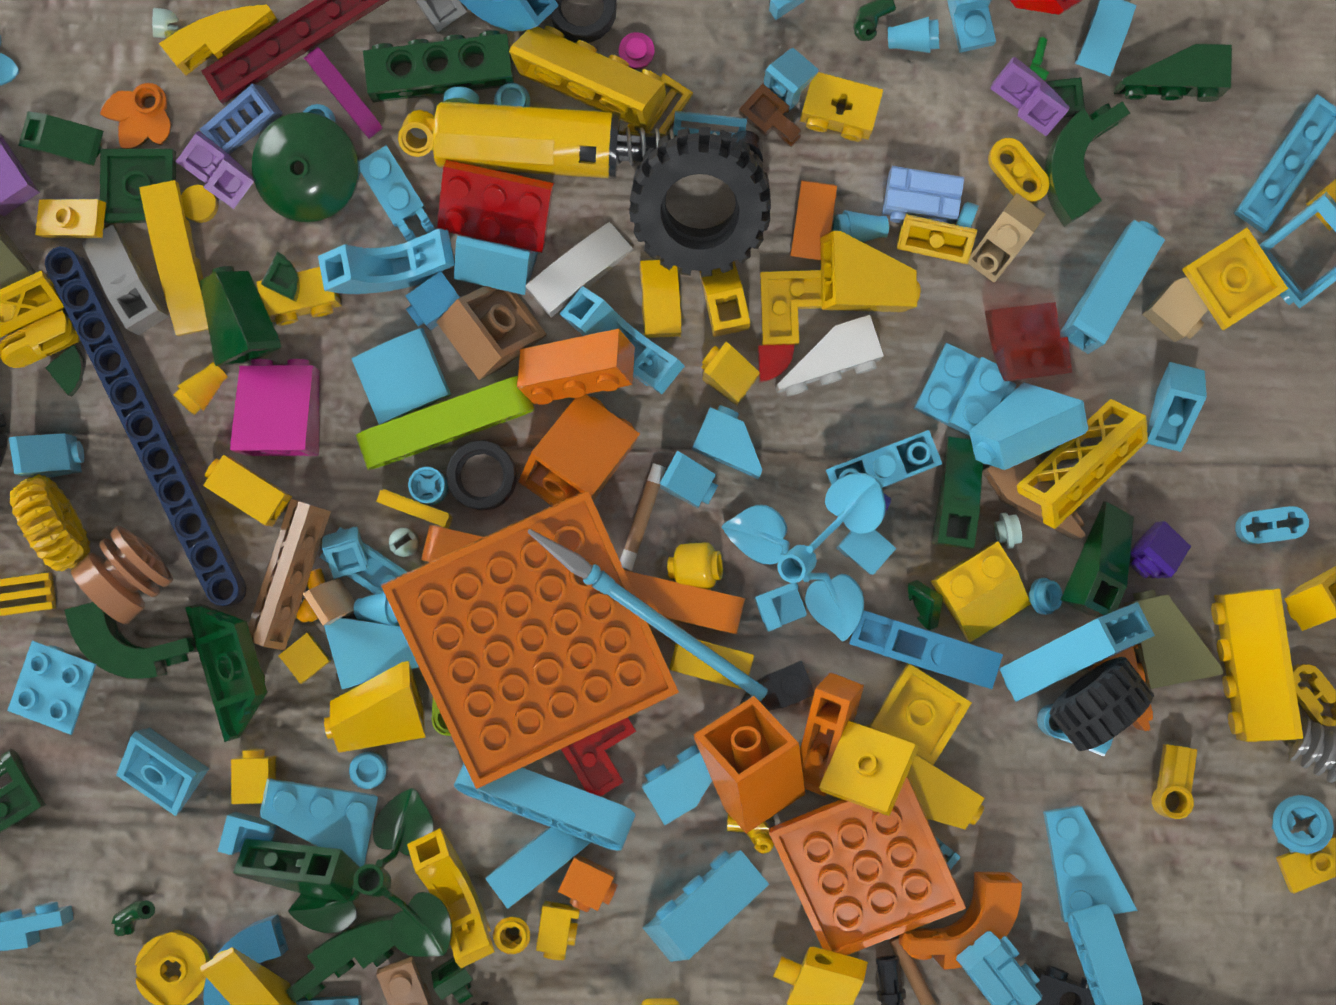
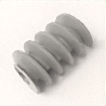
M1304 716L1301 718L1303 739L1288 741V748H1290L1288 760L1294 761L1301 754V767L1306 769L1315 762L1314 774L1320 776L1328 769L1326 779L1328 782L1333 783L1336 781V733L1332 730L1324 731L1321 724L1316 722L1311 724L1310 719Z

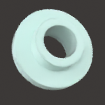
M1006 512L1000 513L999 521L994 522L996 539L999 543H1004L1006 549L1014 548V544L1022 543V531L1018 516L1016 514L1008 515Z

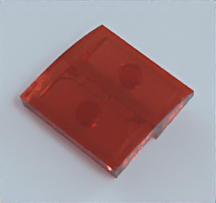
M1056 302L985 311L993 354L1004 382L1072 373L1068 337L1060 338Z

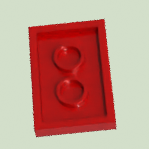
M446 160L442 173L437 229L542 253L546 242L554 183Z

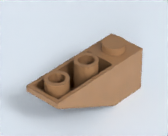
M1038 455L1007 470L990 465L982 471V474L1002 502L1043 523L1041 505L1024 497L1017 491V485L1042 462ZM1055 481L1038 482L1034 488L1046 493L1055 484ZM1076 511L1054 529L1073 540L1082 539L1086 536L1081 529L1084 523Z

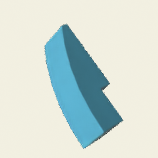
M549 827L489 873L485 879L508 909L591 842Z

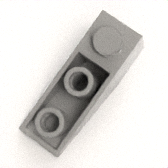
M113 224L103 230V238H89L82 242L108 300L127 330L140 335L169 317Z

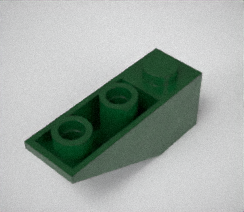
M1194 44L1122 79L1114 88V94L1125 95V98L1129 100L1145 99L1147 95L1161 96V100L1164 101L1181 100L1183 96L1197 97V101L1200 102L1217 101L1219 97H1222L1231 88L1232 45Z
M948 436L931 544L967 550L973 549L975 546L980 513L983 463L975 459L972 442L969 439Z
M1103 501L1060 599L1061 601L1087 615L1096 617L1104 616L1118 609L1128 584L1134 516L1107 501Z

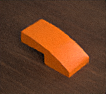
M801 180L790 256L821 260L820 238L831 233L837 185Z

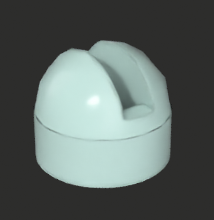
M153 8V37L167 38L179 30L178 26L169 24L179 21L175 13L163 8Z
M398 528L389 537V547L395 555L408 557L417 551L419 538L411 529ZM409 534L412 540L396 549L394 544Z

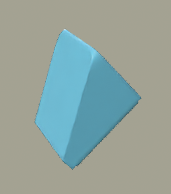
M358 527L323 536L322 550L334 579L369 569Z

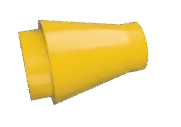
M211 362L206 368L177 385L179 389L173 396L191 414L195 415L199 410L204 412L228 376L220 367L215 366L214 362Z
M506 917L495 926L493 932L494 943L500 951L506 954L520 953L529 944L530 929L522 919ZM517 927L520 930L519 935H511L508 928Z

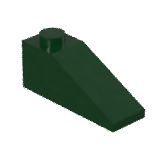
M245 838L233 873L239 877L312 897L349 902L354 885V876L360 867L341 849Z

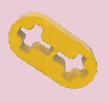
M1310 664L1292 666L1298 703L1314 722L1322 726H1336V690L1316 666ZM1300 672L1302 674H1311L1312 677L1308 680V683L1314 692H1311L1307 687L1298 686V683L1301 681ZM1319 697L1324 703H1333L1334 706L1330 710L1333 714L1332 717L1320 715L1324 708L1317 700Z

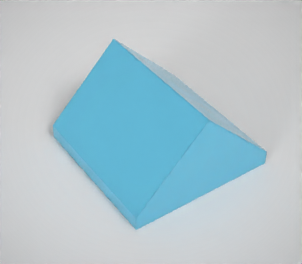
M457 236L454 279L525 295L527 290L525 286L530 281L538 252L468 236Z
M151 728L135 731L131 735L116 776L174 816H177L209 768Z

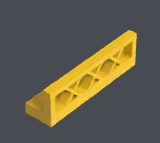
M42 270L0 289V338L64 309L51 279H48Z
M1110 399L1087 420L1088 431L1075 439L1061 444L1017 485L1018 493L1041 505L1043 523L1056 529L1148 442L1146 415ZM1111 414L1124 419L1119 424L1104 425V421ZM1086 438H1102V441L1097 445L1080 446V443ZM1078 458L1079 462L1074 467L1057 469V465L1062 460ZM1055 481V484L1046 493L1034 488L1038 482Z

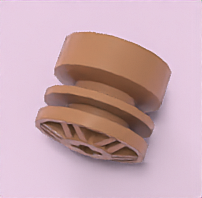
M116 526L110 533L113 541L105 538L100 541V548L107 559L105 560L94 553H88L71 569V574L82 591L100 609L114 620L122 624H128L145 608V602L138 591L140 590L151 597H157L160 594L157 584L167 587L173 581V576L158 553L147 542L135 536L126 528Z

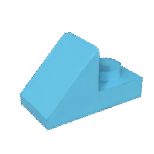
M947 0L959 53L993 46L996 43L988 7L992 0Z
M791 48L768 66L765 71L763 84L790 106V112L799 102L801 92L818 74L819 70L796 49Z

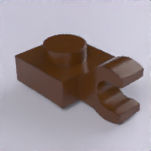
M763 83L739 109V115L747 119L765 137L773 129L790 147L801 137L799 135L801 129L785 117L790 110V106Z

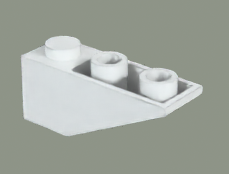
M867 315L834 326L777 384L776 392L786 391L787 396H792L807 391L806 384L820 380L821 385H827L843 379L841 373L855 369L856 374H861L876 369L875 362L880 361L884 355L871 316Z

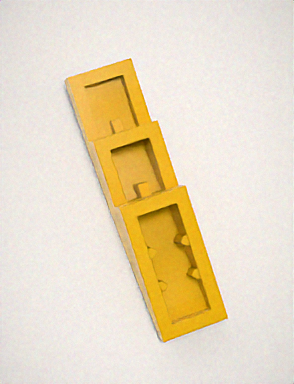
M173 180L139 187L154 258L176 336L206 331L208 330L200 287L203 274L200 259L195 254L190 223L185 218L179 183Z

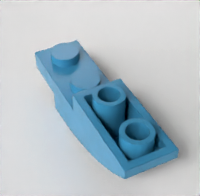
M865 610L859 625L852 633L849 643L905 663L989 689H993L1003 654Z

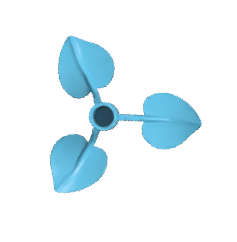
M864 473L843 476L830 486L826 493L825 505L831 513L838 517L809 546L796 545L789 550V541L783 539L787 533L786 522L778 511L767 505L751 506L722 525V529L729 539L748 557L762 564L778 563V572L785 581L797 583L802 579L804 582L816 580L808 587L805 595L807 609L818 623L833 632L842 642L850 637L860 623L864 611L863 592L858 583L849 575L839 574L831 579L827 573H811L817 563L814 553L815 549L842 522L850 531L863 534L875 530L883 521L886 505L881 482L876 477Z

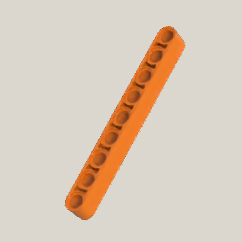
M429 524L421 560L431 562L484 537ZM624 570L635 596L664 617L737 634L745 598L694 586L681 585L677 582Z

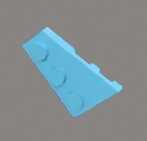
M1077 805L1043 811L1062 921L1068 922V914L1102 903H1106L1109 906L1113 915L1138 911L1082 806Z

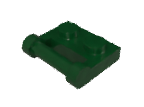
M13 749L2 754L0 760V777L8 773L13 780L0 788V833L46 805L25 771L20 756Z

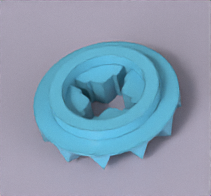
M1304 795L1289 797L1283 800L1273 813L1272 829L1275 832L1277 841L1288 848L1290 852L1309 855L1321 851L1332 838L1334 830L1332 816L1320 801ZM1294 817L1301 821L1311 817L1314 818L1307 828L1310 834L1307 835L1304 831L1291 833L1296 824Z

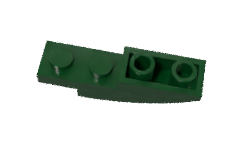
M395 914L374 918L352 926L313 949L307 957L314 965V968L286 990L293 1002L295 1003L303 996L308 1001L326 988L323 981L334 973L339 978L355 966L354 957L363 969L372 962L378 967L394 954L391 949L394 944L390 937V923Z

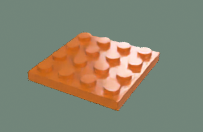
M908 775L890 816L844 799H839L769 828L771 839L822 949L849 955L966 909L965 901Z

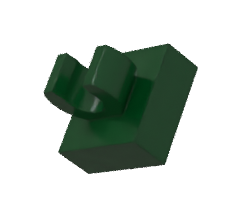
M453 957L431 971L433 989L441 1000L453 994L458 1003L462 1004L473 997L469 990L471 988L469 982L473 980L470 964L460 968Z

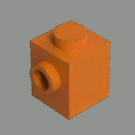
M577 854L574 856L558 892L571 898L569 903L582 911L589 912L590 908L598 911L602 902L609 905L618 884L612 882L615 875L614 871Z

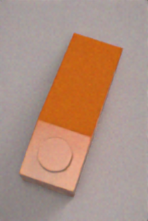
M830 672L816 687L800 747L805 789L824 797L827 795V793L820 790L819 786L847 722H854L864 688L863 684Z

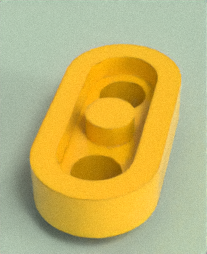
M1003 138L994 144L988 155V162L992 171L1013 196L1018 193L1032 204L1039 202L1049 189V178L1045 171L1020 141L1014 138ZM1000 155H1010L1012 163H1002ZM1023 182H1031L1034 185V191H1025Z

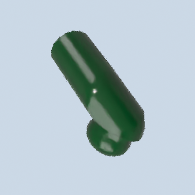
M149 900L135 901L116 913L111 924H114V934L117 937L133 934L135 931L133 921L151 918L155 913L154 904Z

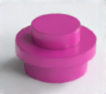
M630 33L620 42L619 56L627 61L632 69H642L648 66L654 58V44L643 33Z

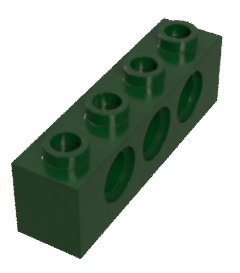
M496 30L481 32L479 37L465 38L463 35H449L444 37L443 41L429 42L427 39H414L404 46L393 47L390 43H380L373 45L370 50H363L367 93L373 103L442 95L452 87H466L476 91L500 88L504 84L514 83L507 33L501 34L500 31ZM479 54L484 57V60L479 66L470 67L466 65V60L469 56ZM443 58L448 61L446 68L441 71L430 69L431 63L436 59ZM410 63L412 68L408 74L399 76L394 73L399 64Z

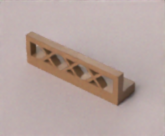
M290 499L248 625L249 631L253 636V643L285 651L331 511Z

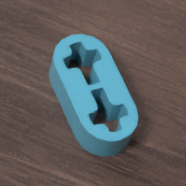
M1295 506L1252 511L1242 514L1235 524V531L1237 537L1247 544L1290 540L1302 537L1307 532L1309 519L1303 509ZM1288 513L1290 518H1296L1298 521V526L1292 527V533L1290 528H1277L1276 521L1288 519ZM1252 518L1257 524L1267 522L1268 530L1257 531L1256 538L1253 532H1247L1246 525L1252 524Z

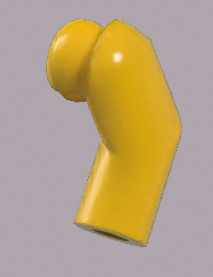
M727 814V831L744 832L732 817ZM766 821L747 833L754 844V848L759 853H768L774 847L769 834L770 826Z

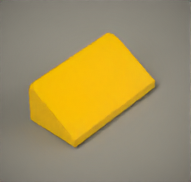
M906 214L897 239V249L968 264L977 229Z

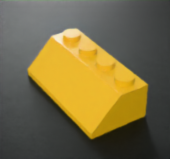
M537 26L527 30L511 46L509 53L520 75L602 112L620 113V120L628 124L631 123L637 128L642 127L646 132L649 131L666 96L665 85L661 82L662 78L659 75L646 69L638 72L630 68L629 63L618 56L610 55L607 58L596 53L597 49L587 42L578 40L577 43L571 42L564 38L565 35L550 26H545L544 29Z
M1255 589L1214 595L1215 603L1211 606V613L1215 625H1219L1221 639L1217 641V652L1219 659L1224 661L1226 676H1223L1222 684L1225 696L1230 698L1232 712L1228 714V724L1231 733L1236 735L1237 740L1245 742L1303 739L1280 589Z

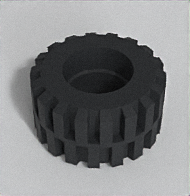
M1119 657L1102 663L1073 683L1056 699L1049 714L1078 751H1085L1106 743L1133 724L1147 710L1153 700L1154 693L1125 657Z

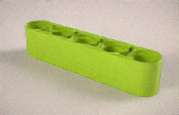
M518 376L377 425L355 436L367 470H372L535 411L534 404L517 388Z

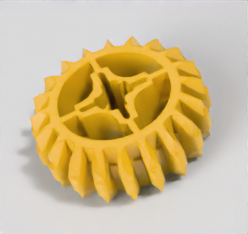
M40 474L32 478L28 477L10 491V505L13 508L12 514L17 519V525L21 528L23 536L28 540L30 548L35 550L38 558L43 559L45 565L55 571L62 572L68 568L72 569L90 553V541L86 537L87 532L71 505L70 499L66 498L63 490L59 489L56 483L50 480L49 477Z

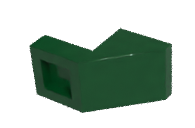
M28 111L18 146L32 151L52 154L75 163L94 166L102 148L101 140L104 131L48 114Z

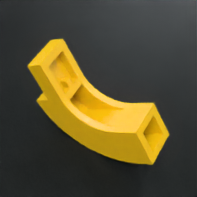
M439 828L408 843L407 846L415 873L424 883L429 893L438 897L445 904L450 914L452 923L450 945L458 966L463 968L494 953L489 935L491 929L480 899L463 863L442 829Z

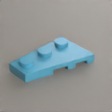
M267 778L259 815L261 818L318 847L343 850L361 867L366 859L378 797L374 794Z

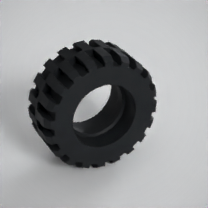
M699 127V133L690 134L689 128L678 130L676 138L671 139L669 135H666L658 140V147L656 149L650 148L643 156L642 164L637 166L631 188L629 214L630 222L634 223L633 232L637 241L645 242L644 251L651 258H655L657 255L661 257V266L668 270L673 265L680 267V274L691 276L692 270L701 271V277L712 276L713 269L720 268L721 272L725 273L733 269V261L735 260L743 264L751 257V248L758 249L764 240L763 232L768 230L770 223V183L767 173L763 171L761 159L757 154L752 155L750 153V146L742 139L736 143L732 141V133L721 130L719 135L710 134L711 127ZM703 174L713 176L726 183L734 192L735 208L730 217L717 226L705 229L688 227L677 221L666 208L668 189L678 180L690 175Z

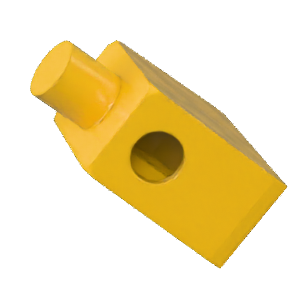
M813 946L808 948L802 964L781 956L773 977L792 985L787 1005H853L864 982L868 962Z

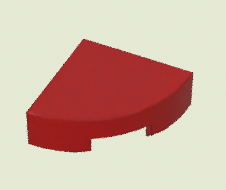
M795 344L758 345L759 383L771 381L787 369L793 358Z

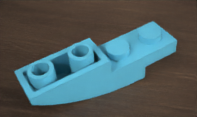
M50 902L35 906V912L22 915L21 909L1 912L0 951L28 948L40 942L38 930L63 926L74 920L72 906L59 908L58 902Z

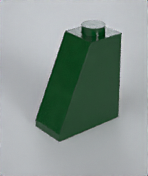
M233 266L217 267L212 269L211 275L200 281L215 366L249 364L251 360L259 359L281 348L280 339L249 271H234Z

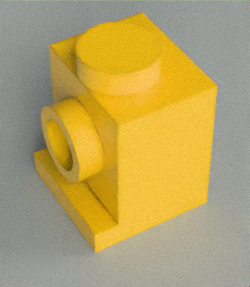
M545 901L542 907L536 951L544 952L543 957L547 959L565 960L567 946H575L578 923H572L571 920L572 918H579L580 909L571 904Z

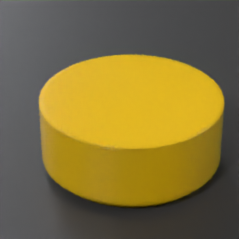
M203 185L190 186L181 195L185 216L196 223L210 221L216 215L219 206L217 197L203 188Z

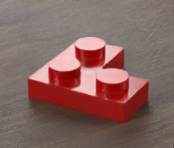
M629 717L561 749L586 792L601 797L624 783L623 778L606 750L637 731Z

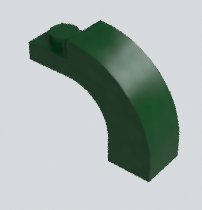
M1123 101L1112 108L1107 103L1090 116L1085 109L1081 110L1062 129L1049 150L1045 165V173L1049 178L1047 197L1053 211L1064 227L1094 209L1102 201L1087 178L1084 168L1085 152L1092 141L1122 123L1130 114Z
M94 602L64 610L70 633L81 652L92 663L97 664L96 666L120 677L143 679L167 675L164 664L165 660L167 667L188 662V654L198 652L194 638H184L151 648L137 646L123 636L116 620L106 614Z

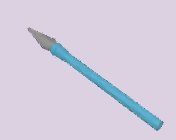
M531 529L528 530V533L569 571L582 577L586 585H591L604 595H609L747 693L755 696L759 701L766 696L767 688L621 587L612 577L603 570L601 571L598 565H591L580 554Z

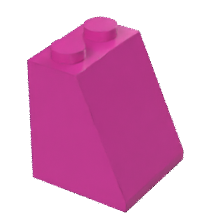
M254 359L251 360V366H239L230 450L245 456H319L320 370L313 365H309V360L289 359L287 360V365H273V360Z

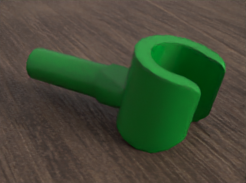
M1040 37L1035 56L1029 68L1045 81L1049 71L1040 67L1043 61L1048 40Z

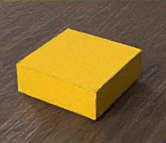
M309 632L278 655L300 684L306 682L331 662L330 658Z

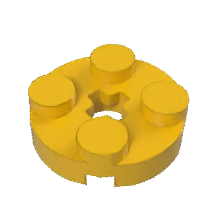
M173 930L154 937L142 947L136 958L137 977L135 980L138 990L145 999L154 1005L189 1004L204 991L206 976L201 972L200 967L211 960L207 949L196 937L180 930ZM167 960L172 963L177 961L181 965L179 969L182 973L180 978L176 975L170 978L166 976L165 973L168 967L165 963Z

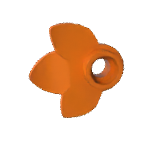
M143 83L137 86L133 92L117 91L104 103L100 111V115L119 122L118 138L122 149L139 147L146 142L148 137L154 143L162 145L168 138L171 130V121L165 112L167 96L162 88L153 83ZM148 97H155V104L149 108L145 107V100Z

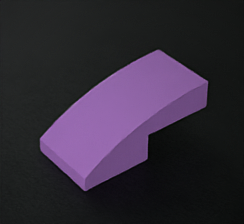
M1016 57L1011 59L992 82L990 89L1018 108L1017 116L1045 136L1049 134L1069 111V106L1042 78Z
M200 131L195 133L176 160V163L206 183L203 188L233 209L255 181L236 160Z

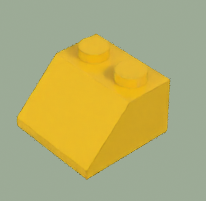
M999 541L986 545L930 581L936 592L943 596V603L969 643L1031 605L1019 573Z

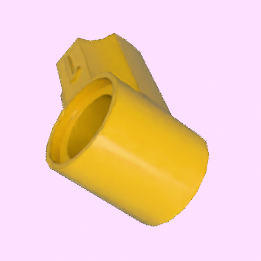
M1163 744L1157 789L1153 792L1151 798L1152 806L1159 815L1172 819H1182L1192 812L1194 799L1191 792L1197 749ZM1174 791L1179 797V806L1176 810L1170 812L1166 807L1165 800L1167 795Z

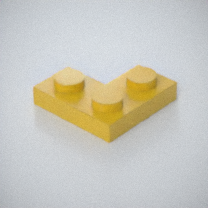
M821 270L760 272L762 345H799L798 309L822 308Z

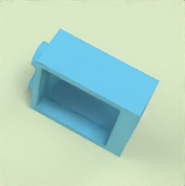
M1327 192L1260 244V247L1288 287L1286 291L1280 294L1281 298L1288 305L1294 302L1299 309L1336 281V266L1305 290H1302L1269 250L1317 212L1321 214L1336 232V202Z

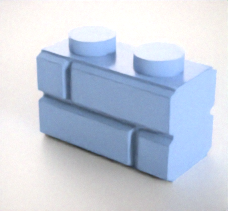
M892 166L888 174L882 215H889L890 221L899 224L903 223L906 214L955 224L959 217L964 177Z

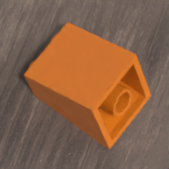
M586 394L583 397L575 398L533 449L518 482L551 506L586 491H589L594 501L631 451L640 433L634 429L629 421L624 418H618L608 411L597 398Z
M755 696L693 734L725 811L746 834L805 795L799 743Z

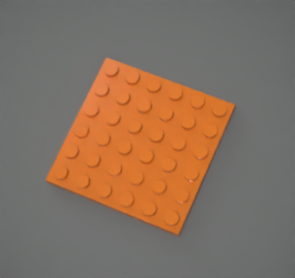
M589 491L579 493L381 584L476 789L679 693L648 623L609 595H604L591 585H586L582 577L569 571L528 533V530L531 529L580 554L591 565H598L601 571L603 570L617 584L635 596Z

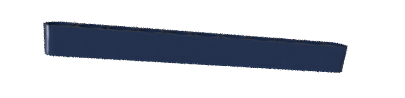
M59 246L53 248L45 257L46 271L206 596L216 605L232 606L238 604L246 595L245 581L88 263L81 255L67 247ZM72 258L73 265L71 270L62 274L60 270L62 262ZM83 290H88L89 297L87 302L82 306H77V295ZM98 322H103L105 326L104 333L99 338L94 339L92 336L94 325ZM118 353L121 358L120 365L116 370L110 371L108 369V360L112 355ZM134 385L137 391L136 398L131 403L126 404L123 398L124 392L129 386ZM150 417L153 428L148 435L142 436L139 431L140 423L145 418ZM166 450L169 455V461L165 467L159 469L156 466L155 457L160 451ZM182 482L185 487V494L179 501H174L171 496V489L176 483ZM196 514L201 520V527L199 531L191 534L187 529V521L192 515ZM213 547L217 552V560L215 564L208 567L203 561V553L207 548ZM228 579L233 584L234 590L231 597L225 600L219 594V585L222 581Z

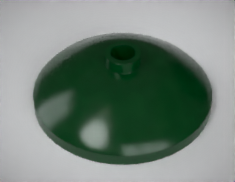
M307 112L282 116L272 122L262 132L254 147L252 176L255 179L256 189L264 202L273 211L287 219L298 222H316L330 218L348 204L359 182L360 163L352 139L340 125L325 116ZM297 161H301L304 165V172L300 175L294 171V164Z

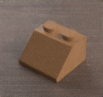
M487 286L458 298L436 322L478 380L502 369L520 356V349L532 347L547 335L517 293Z

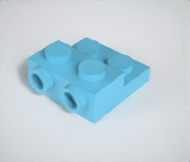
M946 343L914 406V410L970 436L969 431L1015 390L1016 383L1011 381L1014 372L983 357L977 358Z

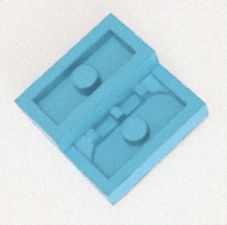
M423 328L401 335L351 358L379 425L397 419L414 410L423 409L451 395Z

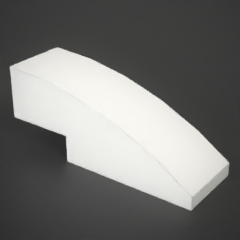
M608 222L558 258L525 287L550 317H553L570 302L582 286L587 289L590 288L633 251V248L616 228Z

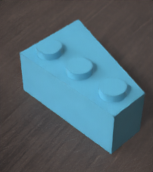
M741 850L730 854L724 851L709 864L712 868L703 877L698 875L682 889L684 891L683 894L676 900H670L656 912V917L643 927L644 931L670 962L689 960L769 885Z

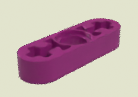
M319 47L304 57L311 69L368 139L383 129L375 116Z

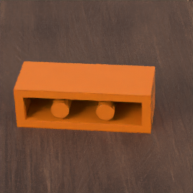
M614 329L520 349L517 388L533 404H549L554 400L569 397L580 398L589 393L615 391L620 387L633 385L635 347L620 329Z

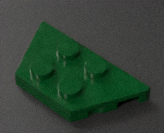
M202 604L185 607L224 742L240 738L268 693L265 685V675L260 668L254 648L255 644L252 641L253 636L249 631L247 621Z

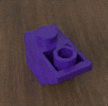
M1165 521L1155 522L1131 547L1130 558L1132 562L1130 566L1143 578L1148 576L1152 579L1170 578L1176 573L1191 545Z

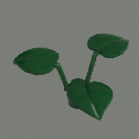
M411 788L398 794L378 814L373 826L374 843L381 849L392 851L383 859H378L375 865L365 864L356 871L353 885L354 892L350 895L349 902L300 894L288 909L289 914L296 921L318 932L338 933L349 928L355 922L357 908L353 900L358 899L360 893L371 897L384 896L402 909V911L394 915L390 923V937L397 949L415 957L444 956L447 953L452 938V923L445 904L438 897L427 892L415 894L409 904H407L389 890L391 887V876L384 869L385 865L397 857L399 851L404 855L410 856L408 843L434 831L432 815L418 791Z

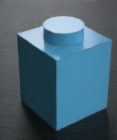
M440 271L405 296L411 304L406 310L418 327L425 323L431 331L438 326L437 320L460 297Z

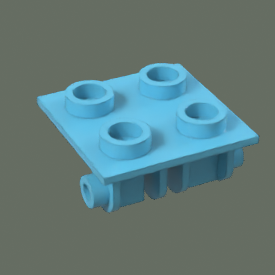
M32 641L7 711L72 735L97 664L65 653L63 648L53 645L46 646Z

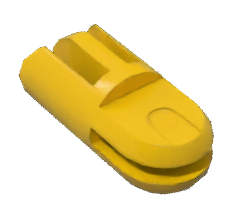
M59 310L1 340L0 358L9 367L21 368L78 343L80 338L71 320L63 311Z

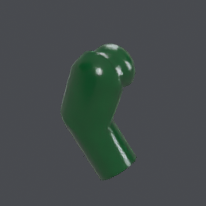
M874 0L858 9L853 29L855 36L859 40L871 41L875 38L879 18L896 11L894 0Z

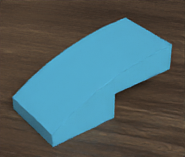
M1099 0L1088 26L1089 30L1076 64L1111 76L1137 5L1124 0Z

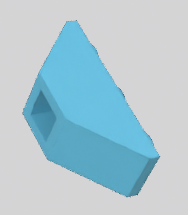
M927 430L826 469V473L831 485L843 476L864 473L876 477L881 482L882 488L942 465V461L931 433Z

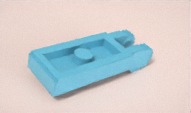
M387 145L359 161L360 172L395 227L398 226L407 242L417 237L408 228L405 221L416 214L421 220L420 224L426 233L436 230L424 211L426 209Z

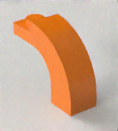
M975 872L971 904L966 913L957 922L944 928H916L899 935V944L915 959L928 960L933 955V958L944 970L961 968V965L956 960L957 955L969 945H974V941L985 932L991 931L999 940L1004 936L1007 937L1015 923L1020 908L1022 882L1010 872Z

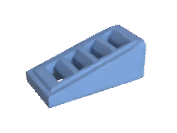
M251 84L200 128V131L226 153L231 154L277 120L283 113L262 86ZM254 101H256L260 108L263 110L261 114L253 105ZM245 109L253 121L248 123L240 111ZM233 118L241 128L239 133L228 121L229 119ZM220 126L231 139L227 143L216 130Z

